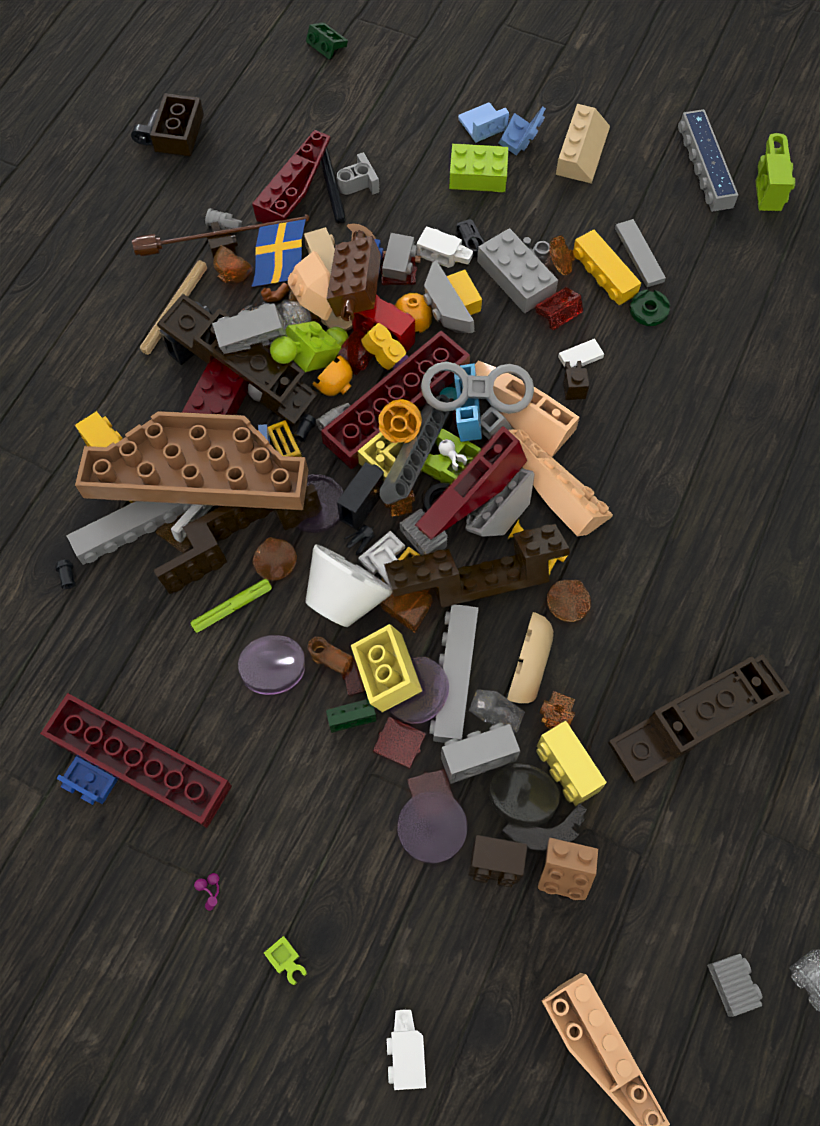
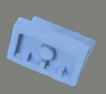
M486 103L460 114L458 119L476 143L504 131L508 125L509 112L506 108L496 111L490 103Z

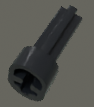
M158 109L152 113L148 125L137 124L134 126L131 137L136 143L153 146L150 134Z

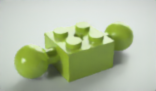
M315 321L288 325L285 330L287 336H280L273 340L270 346V354L276 362L281 364L294 361L305 372L326 368L335 360L339 352L346 349L349 343V336L341 327H331L325 332L322 326Z

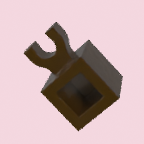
M218 221L211 223L213 232L222 231ZM228 233L207 237L214 261L236 255L235 247L238 244L235 235Z
M570 361L565 363L566 372L563 381L565 400L586 399L589 380L587 368H581V361H577L576 368L570 366Z

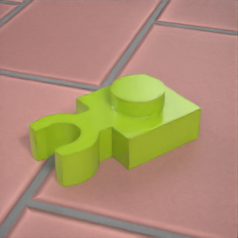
M285 936L264 952L279 974L286 969L287 979L291 984H297L293 978V973L296 970H300L304 976L307 975L306 969L301 965H296L294 962L300 956Z

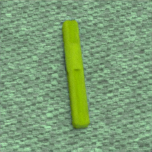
M267 579L259 581L192 620L190 623L196 633L200 632L270 591L272 587Z

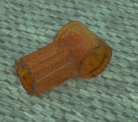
M314 637L308 643V651L314 662L322 663L342 675L348 672L353 661L352 656L327 643L323 637ZM316 648H324L321 653H314Z

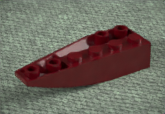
M314 130L252 203L257 221L269 223L285 220L306 195L330 141L329 135Z
M502 426L417 521L415 526L432 540L502 492L527 462L520 441Z

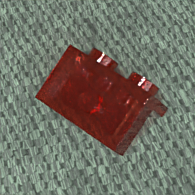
M565 287L537 304L535 309L536 313L548 319L550 328L555 330L582 313L583 305L581 295Z

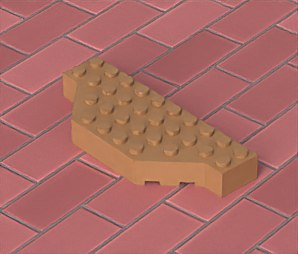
M158 411L151 416V420L142 426L139 424L125 434L126 437L116 444L113 442L107 447L84 446L75 483L82 497L89 499L303 510L308 467L305 457L282 456L270 445L269 441L260 431L252 426L245 416Z

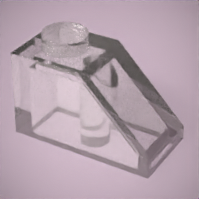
M476 690L469 708L470 712L485 722L493 725L503 723L504 726L510 724L514 733L518 732L525 713L497 691Z

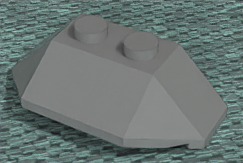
M437 260L434 261L424 284L425 294L423 298L428 306L431 305L435 319L437 321L440 320L445 328L457 333L475 332L473 318Z
M521 468L502 492L467 515L466 530L480 536L505 535L530 505L534 472Z

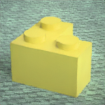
M380 432L358 450L359 464L363 466L367 462L370 465L379 466L384 472L385 481L396 460L395 457L398 456L403 446V442L393 443Z

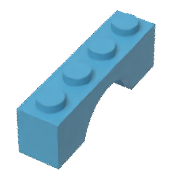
M475 363L460 365L469 376H477ZM454 374L458 399L462 394L463 387L460 378ZM468 398L463 406L456 408V422L461 442L482 439L479 399Z

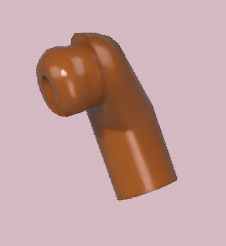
M282 283L276 291L264 288L261 291V296L266 302L280 301L289 292L290 287L288 284Z

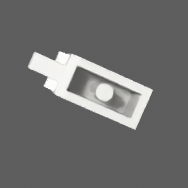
M427 226L417 242V256L432 262L437 260L439 265L447 268L454 266L455 262L469 264L473 257V251L461 245L462 239Z
M398 1010L395 1013L394 1032H391L392 1038H387V1055H393V1066L388 1067L389 1084H394V1090L426 1088L423 1035L418 1030H415L411 1010Z

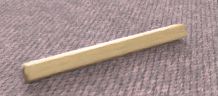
M197 261L141 344L140 349L143 353L149 355L162 337L159 331L161 329L157 327V323L182 294L187 297L190 295L207 269L205 262Z

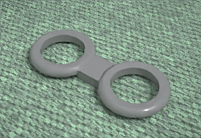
M441 362L433 365L426 371L421 383L422 394L427 403L436 410L444 412L454 411L456 408L463 406L468 398L487 399L490 405L499 412L507 414L517 413L529 405L534 393L533 380L528 372L520 366L513 364L500 365L493 369L488 376H469L459 365L451 362ZM442 371L456 374L460 378L463 387L460 397L448 403L437 400L430 390V382L435 374ZM511 373L520 377L525 385L523 399L511 405L499 401L493 390L494 381L498 376Z

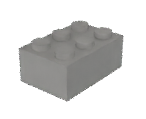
M499 723L490 727V731L484 733L475 731L468 734L467 738L461 741L456 738L445 742V746L441 750V760L450 784L516 762L520 749L511 725L504 726L503 723Z

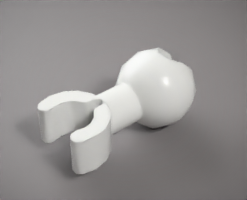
M445 439L440 442L438 446L440 454L448 456L452 460V468L455 471L458 470L456 460L467 465V458L456 453L453 441Z

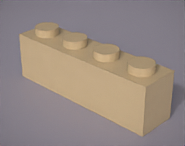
M326 227L305 233V245L308 253L317 252L331 275L335 251L333 235H329Z

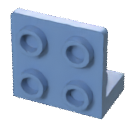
M542 106L530 123L514 113L498 144L508 147V150L516 156L521 149L524 151L530 142L529 139L533 140L538 132L536 127H539L545 118L543 113L546 108Z

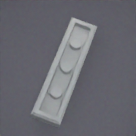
M634 219L616 224L615 230L646 287L665 282L666 277Z

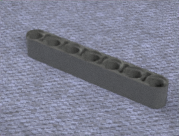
M442 394L435 397L441 402H450L446 395ZM427 402L424 404L420 412L422 423L419 433L415 439L403 444L380 489V497L384 503L390 505L409 495L450 411L436 410Z

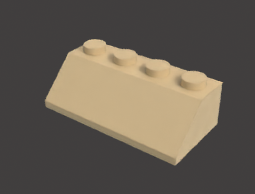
M577 104L558 158L556 175L592 183L610 129V125L596 108Z

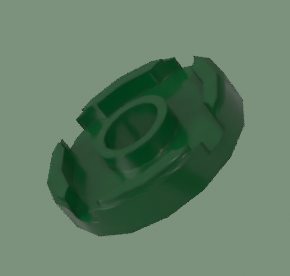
M643 290L632 298L630 313L638 323L646 326H656L667 319L670 303L667 297L659 291ZM652 305L655 309L649 310L645 306Z

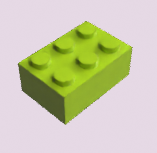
M452 144L449 189L505 192L508 147Z

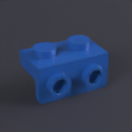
M78 756L74 758L64 776L58 775L57 777L59 781L63 782L61 785L63 789L72 794L75 790L81 792V799L92 805L95 801L103 804L118 780L116 777Z

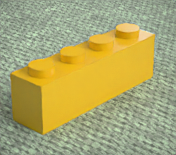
M595 230L575 239L573 248L575 258L582 262L587 272L595 277L597 283L608 292L609 297L618 305L632 299L639 292L641 282Z

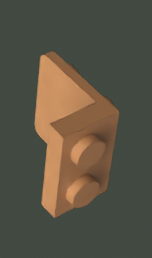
M549 838L545 865L538 883V889L548 894H558L573 900H585L596 876L598 849Z

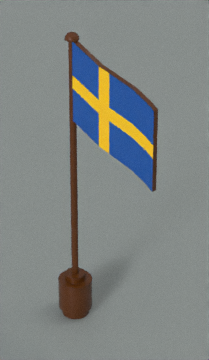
M305 214L304 217L163 241L156 234L137 236L136 239H132L135 255L142 257L160 254V249H163L162 245L259 228L253 288L288 281V277L293 272L294 267L302 261V237L305 222L309 221V216Z

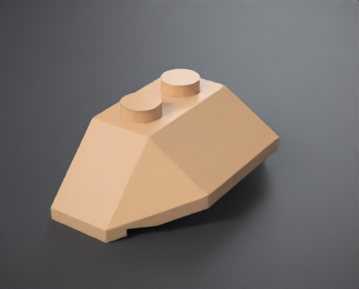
M313 251L294 267L293 272L288 277V285L301 306L323 320H328L332 311L327 301L330 273L318 253Z

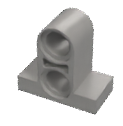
M364 152L357 154V164L345 167L337 172V183L340 193L348 195L368 187L372 195L379 193V178Z

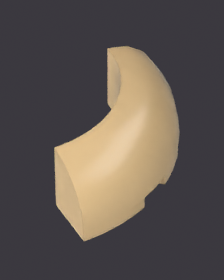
M534 612L532 613L519 657L520 660H523V663L518 661L507 700L511 702L530 703L536 699L551 649L554 632L551 623L545 617Z

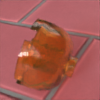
M222 245L216 251L213 258L214 269L219 273L217 277L225 283L229 281L240 283L253 270V267L240 256H236L233 254V251Z

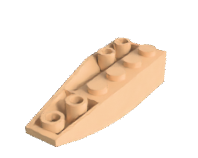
M477 361L475 364L477 376H488L496 368L481 361ZM505 373L496 378L493 390L499 401L511 405L523 399L525 385L521 379ZM535 387L533 398L526 408L511 414L499 412L506 418L513 430L521 429L525 431L529 438L551 457L556 454L575 432L580 418Z
M521 429L508 430L520 441L527 458L523 469L533 471L535 474L533 486L547 505L576 536L588 535L613 516L609 511V507L594 496L595 493L591 488L584 486L532 441L525 431Z
M579 973L545 997L542 1003L568 1051L635 1126H669L670 1123L588 976Z

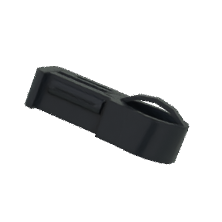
M468 219L457 223L456 232H460L463 238V246L473 251V257H478V246L485 242L481 238L473 220ZM470 244H474L476 250H475V249H471V248L469 247V245H470Z

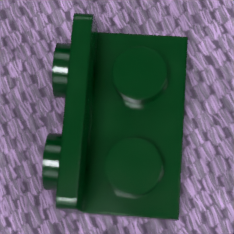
M324 22L310 24L306 37V42L328 59H332L334 50L345 48L348 43L346 38Z
M369 699L331 708L326 711L331 733L376 722L374 706L370 704Z

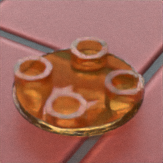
M562 235L553 237L549 245L551 259L561 274L568 275L572 272V261L575 260L573 250L568 249Z
M270 537L255 551L253 565L257 573L263 578L280 580L288 576L295 568L297 561L296 552L287 541Z
M562 580L550 588L547 594V604L552 614L558 619L574 622L587 615L591 608V598L581 581Z

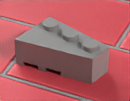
M263 304L258 309L252 311L244 310L236 316L222 317L218 319V322L212 323L219 347L224 354L250 349V345L262 342L263 346L270 345L269 341L280 336H287L282 318L275 304Z

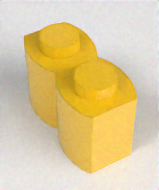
M377 323L361 339L366 350L375 355L379 364L387 370H390L406 355L404 347L397 340L392 339L389 330L380 323Z

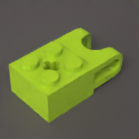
M774 133L769 136L766 143V154L761 156L758 163V176L755 181L759 210L782 211L784 204L789 200L790 191L795 187V178L792 177L793 163L790 161L788 140L784 134ZM774 141L779 142L781 147L774 148Z
M441 429L435 441L437 446L445 439L453 441L456 453L464 455L467 458V464L481 449L469 441L461 442L460 438L444 429ZM429 454L421 470L441 483L451 484L466 465L456 460L458 470L455 471L452 468V460L448 456Z

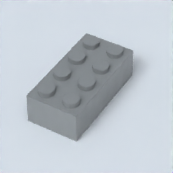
M510 228L478 246L477 262L524 313L556 294L558 279Z

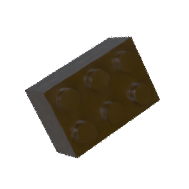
M164 93L150 134L155 152L191 156L204 116L200 98Z
M476 835L468 876H473V880L477 882L488 883L490 879L498 881L497 885L512 887L523 876L527 844Z

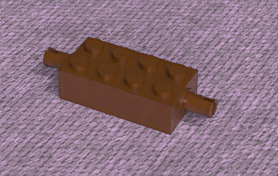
M358 230V236L357 231L353 233V241L335 245L327 293V301L335 316H341L347 322L349 317L351 321L354 319V313L374 309L381 253L373 236L366 237V234Z

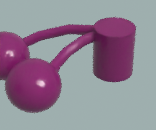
M216 873L210 874L207 881L201 878L194 883L196 890H205L210 894L211 897L205 903V908L208 911L213 910L217 904L219 876ZM208 883L211 885L216 884L217 892L214 897L211 891L206 888Z

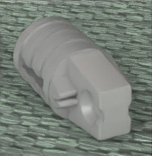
M211 208L208 209L205 218L206 226H211V223L218 221L220 229L239 228L242 226V221L232 218L233 214L219 212Z
M349 403L332 408L325 415L316 419V424L320 431L349 408Z

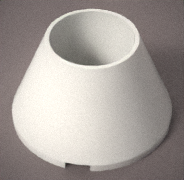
M317 544L314 546L306 604L324 617L339 625L349 627L392 594L389 585L362 567L350 563L343 556Z

